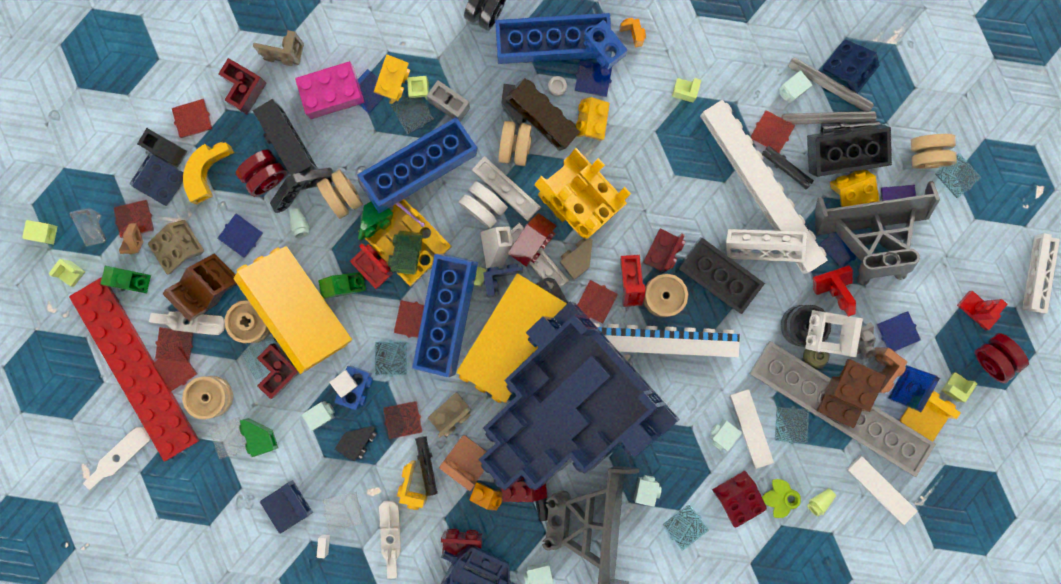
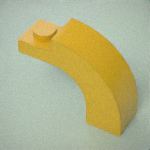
M226 142L215 144L213 149L204 144L189 157L184 168L183 185L191 203L197 205L213 197L207 183V173L215 162L234 153L232 147Z

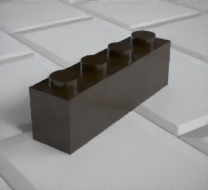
M526 78L519 81L505 97L558 151L566 149L580 132L576 128L575 123L568 120L563 115V112L558 107H554L549 102V98L545 94L540 93L536 89L535 84Z

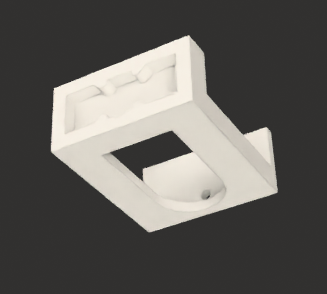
M812 310L805 349L856 357L863 318ZM825 322L842 325L839 344L822 342Z

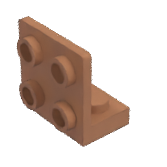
M875 347V360L885 366L881 374L886 376L879 393L889 392L893 388V382L897 376H901L906 370L905 365L908 362L890 348Z
M463 435L439 469L471 491L484 472L481 467L482 463L478 459L487 451L466 435Z

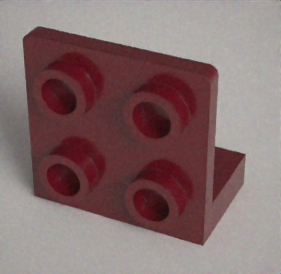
M660 228L643 263L662 273L672 269L677 261L676 253L681 251L686 243L683 240L685 235L681 233L679 236H675Z
M447 529L441 537V543H443L442 553L446 550L451 554L457 555V553L470 544L482 549L483 533H478V530H467L466 533L459 532V529Z

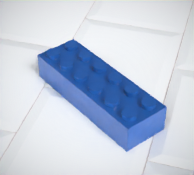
M610 13L495 20L498 64L596 58L597 55L593 50L590 52L586 48L584 37L589 30L602 20L611 28ZM599 35L593 37L597 42L603 41V38ZM608 50L605 54L611 57L612 51Z
M455 117L357 174L358 183L378 213H381L474 158L478 148L458 118Z
M446 254L434 255L412 369L448 378L456 375L478 267L477 261Z

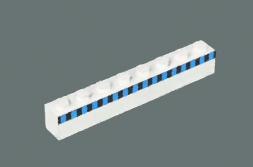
M594 323L619 352L739 357L740 334H734V330H722V333H715V329H703V332H696V328H684V331H676L677 327H665V330H657V326H646V329H638V325H627L626 329L619 328V324H607L606 328L600 327L599 323Z

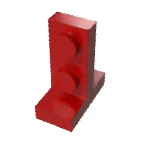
M640 255L621 256L624 293L623 307L642 306L646 291L645 284L642 281Z
M850 266L813 277V291L816 295L830 291L831 296L837 299L839 308L844 310L848 317L856 314V300L846 287V285L853 283V270Z
M969 291L957 304L958 307L985 330L991 329L1001 317L1000 313L1008 305L1003 299L984 301L974 291Z

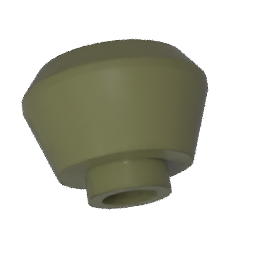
M805 349L803 353L805 363L815 369L826 366L830 358L828 352L820 351L819 354L817 351Z

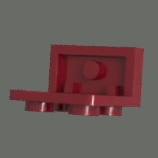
M746 471L739 473L712 489L735 528L767 509L756 483Z

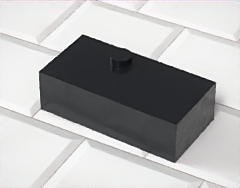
M274 99L252 110L265 131L263 134L268 144L272 143L290 175L318 170L283 108Z
M878 124L807 135L809 173L816 177L892 165L891 127Z
M702 237L698 239L678 266L680 271L740 314H743L765 284Z

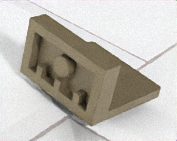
M288 30L287 35L283 37V49L259 43H253V47L266 61L274 62L277 60L281 61L284 65L293 66V64H300L304 43L296 32Z
M185 220L168 223L148 242L150 249L167 275L177 269L186 259L199 256L205 252Z
M456 392L434 411L428 419L440 432L438 434L439 438L443 435L447 437L456 429L454 425L457 422L462 424L471 416L469 414L471 408Z

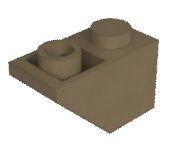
M583 238L576 244L577 248L574 251L568 250L561 256L560 264L573 280L590 268L593 241L591 238L587 240Z

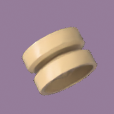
M504 121L499 150L500 163L509 164L512 153H515V164L526 166L532 139L530 137L531 124L522 123L519 126L518 135H516L515 122Z
M932 134L911 139V151L917 153L912 156V168L929 169L957 164L956 152L950 150L956 146L955 135Z
M338 169L331 174L335 187L326 178L318 182L317 186L337 217L342 219L349 214L345 202L354 210L361 207L363 203L352 182Z
M658 275L645 286L646 292L643 302L647 310L655 316L668 317L676 315L687 304V287L675 275ZM665 292V294L668 295L669 298L664 299L662 296L663 293Z
M249 300L239 301L227 311L225 328L229 336L235 341L259 343L271 334Z
M202 376L193 379L187 384L183 391L182 401L184 408L191 416L205 420L222 416L229 410L233 402V391L229 383L221 377Z

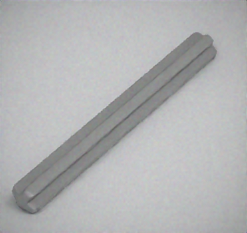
M795 57L791 59L788 67L794 71L799 72L801 70L808 79L864 112L871 111L874 104L801 60Z
M876 112L787 113L782 115L781 122L783 125L876 121Z

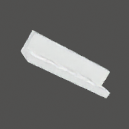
M728 229L726 248L727 256L731 259L806 262L807 232ZM731 248L740 249L741 252H731ZM753 249H758V250H760L761 252H760V253H753L752 250H753ZM779 250L781 253L773 254L771 251ZM802 251V255H793L791 252Z
M1051 234L1034 235L1022 310L1043 314L1048 313L1060 239L1052 238ZM1050 242H1052V249L1049 252ZM1041 300L1043 301V303H1042V309L1040 308V302H1041Z

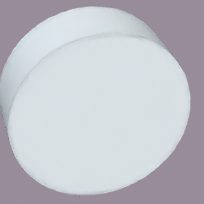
M555 76L550 79L548 83L550 94L562 96L566 92L567 83L564 78Z

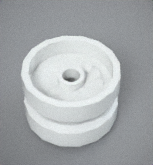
M475 181L469 190L476 200L464 194L458 203L478 221L491 229L497 221L490 210L496 215L502 216L508 207L491 190Z

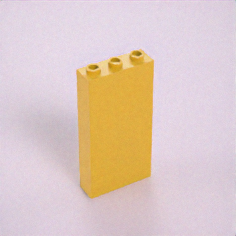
M285 246L281 249L277 247L269 253L270 255L266 257L260 256L251 265L247 266V264L239 267L236 270L237 273L234 280L301 375L346 347L352 341V338L288 247Z
M517 273L456 373L459 374V378L466 383L469 381L476 385L475 388L482 393L487 391L496 402L501 403L503 401L506 403L512 393L507 389V383L504 380L539 348L538 346L534 347L528 341L529 336L526 332L542 316L554 317L567 303Z

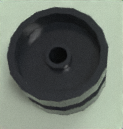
M468 0L464 18L472 23L479 20V27L489 31L494 26L495 20L499 18L506 0Z
M796 305L789 308L781 320L783 337L795 346L806 347L812 310L825 312L824 309L816 305ZM825 322L822 342H825L829 337L831 323Z

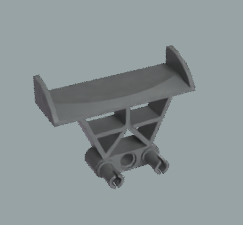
M933 181L928 182L925 195L826 209L823 197H819L815 210L816 235L836 233L862 263L859 267L857 282L860 285H864V283L867 285L872 278L892 275L899 280L905 279L907 274L914 270L920 260L919 253L914 249H910L914 221L928 220L939 203L940 197ZM906 223L905 228L884 231L882 227ZM872 229V233L854 235L852 230ZM878 243L889 250V252L872 254ZM865 245H872L870 250L865 247Z
M618 465L608 469L606 489L571 499V495L567 491H559L552 494L546 501L549 502L546 504L549 510L546 538L542 541L545 542L542 544L543 548L550 551L566 546L599 568L598 584H629V581L615 579L624 474L639 473L640 468ZM606 493L604 522H593L595 496ZM586 499V509L584 512L576 502ZM572 511L584 526L568 536L570 513ZM557 515L562 519L561 525L556 522ZM592 529L603 530L600 558L590 552ZM583 532L581 546L572 539Z

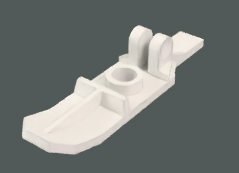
M179 311L169 312V314L151 313L149 319L150 323L165 324L175 331L219 335L225 329V319L222 316L201 314L187 325H185L187 319Z
M136 427L99 461L97 470L83 484L91 490L104 477L114 475L141 448L150 442V436L145 428ZM116 455L120 456V460L118 462H115L114 457Z
M383 501L379 506L381 554L387 564V579L397 578V558L401 553L399 505L394 501ZM388 536L393 537L394 541L392 543L387 541Z

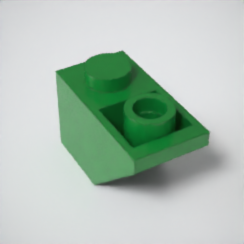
M372 202L365 204L361 214L358 239L361 241L366 237L370 238L378 230H384L389 227L393 212L388 208L378 213Z
M105 265L100 284L147 294L151 275Z
M360 272L332 275L318 280L323 299L366 291L364 276Z
M249 418L240 420L239 430L242 436H245L247 442L245 443L247 453L251 455V458L278 449L272 429Z

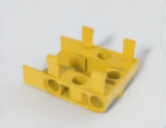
M575 148L563 160L564 166L549 179H544L541 176L534 185L581 237L588 239L627 204L625 200L631 193L626 187L618 193L599 172L605 166L598 158L591 165L579 150Z
M403 199L399 203L421 223H424V227H421L417 221L395 204L391 210L393 216L390 226L384 230H378L372 237H366L365 239L409 286H412L428 270L432 269L434 255L445 254L452 246L415 208ZM424 230H431L430 237L422 238ZM397 256L403 257L401 265H395L394 263ZM424 256H429L431 259L430 263L426 266L422 265L421 259Z

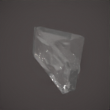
M91 208L70 212V216L86 247L106 241V237L98 223L101 214Z

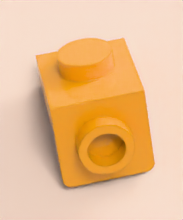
M627 18L620 23V32L631 30L635 48L641 47L644 39H646V32L644 28H641L640 20Z
M476 482L469 500L487 510L496 511L502 503V492Z

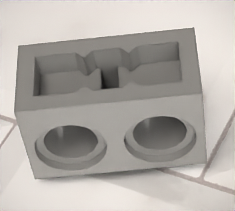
M437 81L427 94L430 104L452 119L457 117L460 122L470 109L469 101L440 81Z

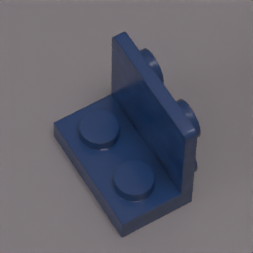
M845 39L822 68L824 71L848 81L850 90L858 94L880 65L877 52Z
M149 152L129 184L145 195L167 206L182 184L184 172Z
M518 264L506 265L507 269L499 270V267L487 268L488 272L483 273L488 298L496 297L495 292H499L497 279L493 278L517 273L521 274L523 273V267H518Z
M293 480L260 501L263 509L280 534L313 513Z

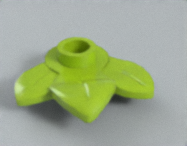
M773 479V490H769L762 496L765 504L774 508V518L788 516L791 509L797 508L801 503L800 494L792 490L788 482L781 479ZM789 496H793L792 502H788Z

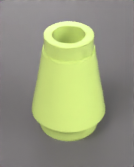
M827 488L810 499L807 507L817 517L824 515L836 498V494Z

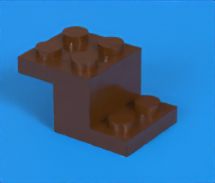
M214 253L189 266L180 281L165 289L163 295L190 322L215 307L223 294L237 285L234 280L236 274Z
M847 359L840 377L832 376L817 412L848 427L855 428L861 412L871 411L886 376L851 359Z

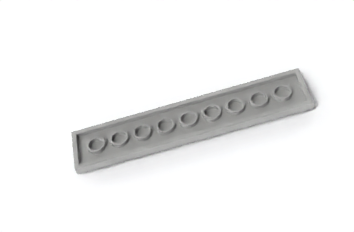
M771 341L767 343L749 373L914 477H917L936 445L874 405L870 412H861L855 428L848 427L817 412L831 378Z

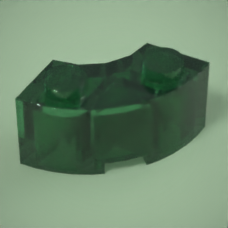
M399 231L398 235L394 234L393 255H389L388 267H391V272L412 275L417 273L423 233Z

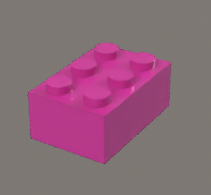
M350 61L295 78L305 114L310 119L365 103L355 68Z

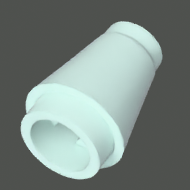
M295 208L290 210L291 233L294 234L295 238L309 235L310 226L301 209Z

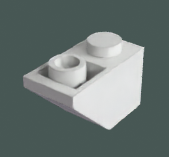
M495 227L480 232L486 269L491 267L503 268L509 255L508 252L513 246L510 227Z

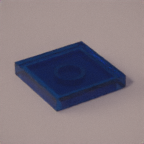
M906 365V370L899 377L888 399L922 412L940 378Z

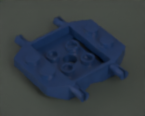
M472 544L457 553V555L451 554L446 550L441 555V558L451 562V566L441 584H516L510 580V565L508 561ZM464 566H467L484 575H487L497 580L498 583H495L487 578L475 574L472 571L465 569Z

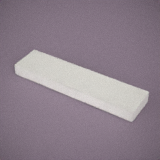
M485 156L472 169L481 180L527 221L541 208Z
M520 223L510 230L512 244L515 243L524 229ZM540 248L538 251L541 254L535 263L530 262L529 264L542 279L553 278L561 288L569 280ZM546 281L545 283H546V284L550 287V289L553 291V288H552V287L554 286V283H553V282L550 283L549 281Z
M749 389L731 394L730 398L754 468L757 469L774 463Z
M859 456L847 468L901 524L905 525L917 513V510L862 456Z

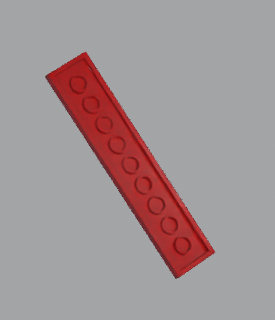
M101 277L70 295L69 298L163 461H167L200 440L112 288L100 284Z

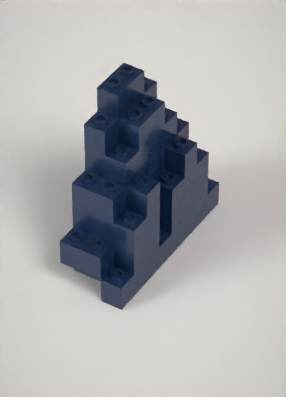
M570 301L554 317L542 316L526 332L529 336L528 341L534 347L538 346L539 348L504 380L507 383V389L517 396L483 427L486 437L491 442H495V444L478 460L482 463V469L492 475L494 483L500 489L505 491L524 477L526 485L531 489L537 490L572 461L573 466L579 472L585 474L593 470L622 444H624L622 448L628 455L636 457L660 436L664 435L680 419L578 305Z

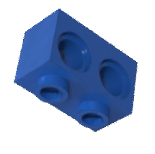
M604 20L585 34L584 44L590 52L593 50L597 55L598 63L602 67L605 66L609 69L626 56L627 48ZM599 35L603 38V41L597 42L593 37ZM611 50L615 53V56L608 57L605 52Z
M350 365L347 366L346 370L353 380L356 374H360L363 377L362 383L360 385L357 384L358 386L351 391L355 393L356 401L352 403L348 400V394L341 398L337 393L334 403L358 410L366 402L367 396L364 395L366 389H370L373 378L371 377V372Z

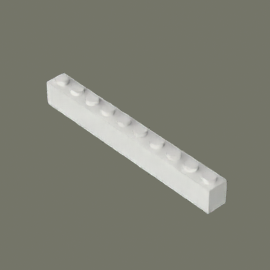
M722 99L705 110L700 117L775 231L807 232L806 262H796L802 273H809L828 261L825 257V250L817 245L815 235L812 231H808L804 225V218L797 214L794 209V203L790 198L787 199L783 193V186L774 179L772 169L769 166L766 167L762 154L753 147L751 137L745 135L741 122L732 115L730 105L724 103ZM802 251L791 252L793 255H802Z

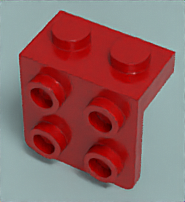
M361 243L359 247L362 250L350 262L375 289H378L393 275L392 267L385 260L377 257L379 254L372 246Z

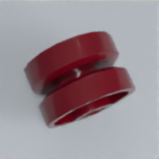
M269 149L259 151L250 156L236 170L235 175L242 183H247L246 189L253 197L263 195L272 190L287 174L284 167L280 163H276L277 158Z
M997 333L989 339V344H983L975 351V356L983 369L1001 383H1007L1014 378L1015 373H1020L1029 365V360L1021 347L1002 333Z

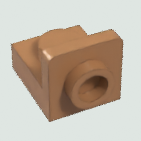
M130 223L123 233L124 240L119 248L120 254L139 253L143 244L137 223Z

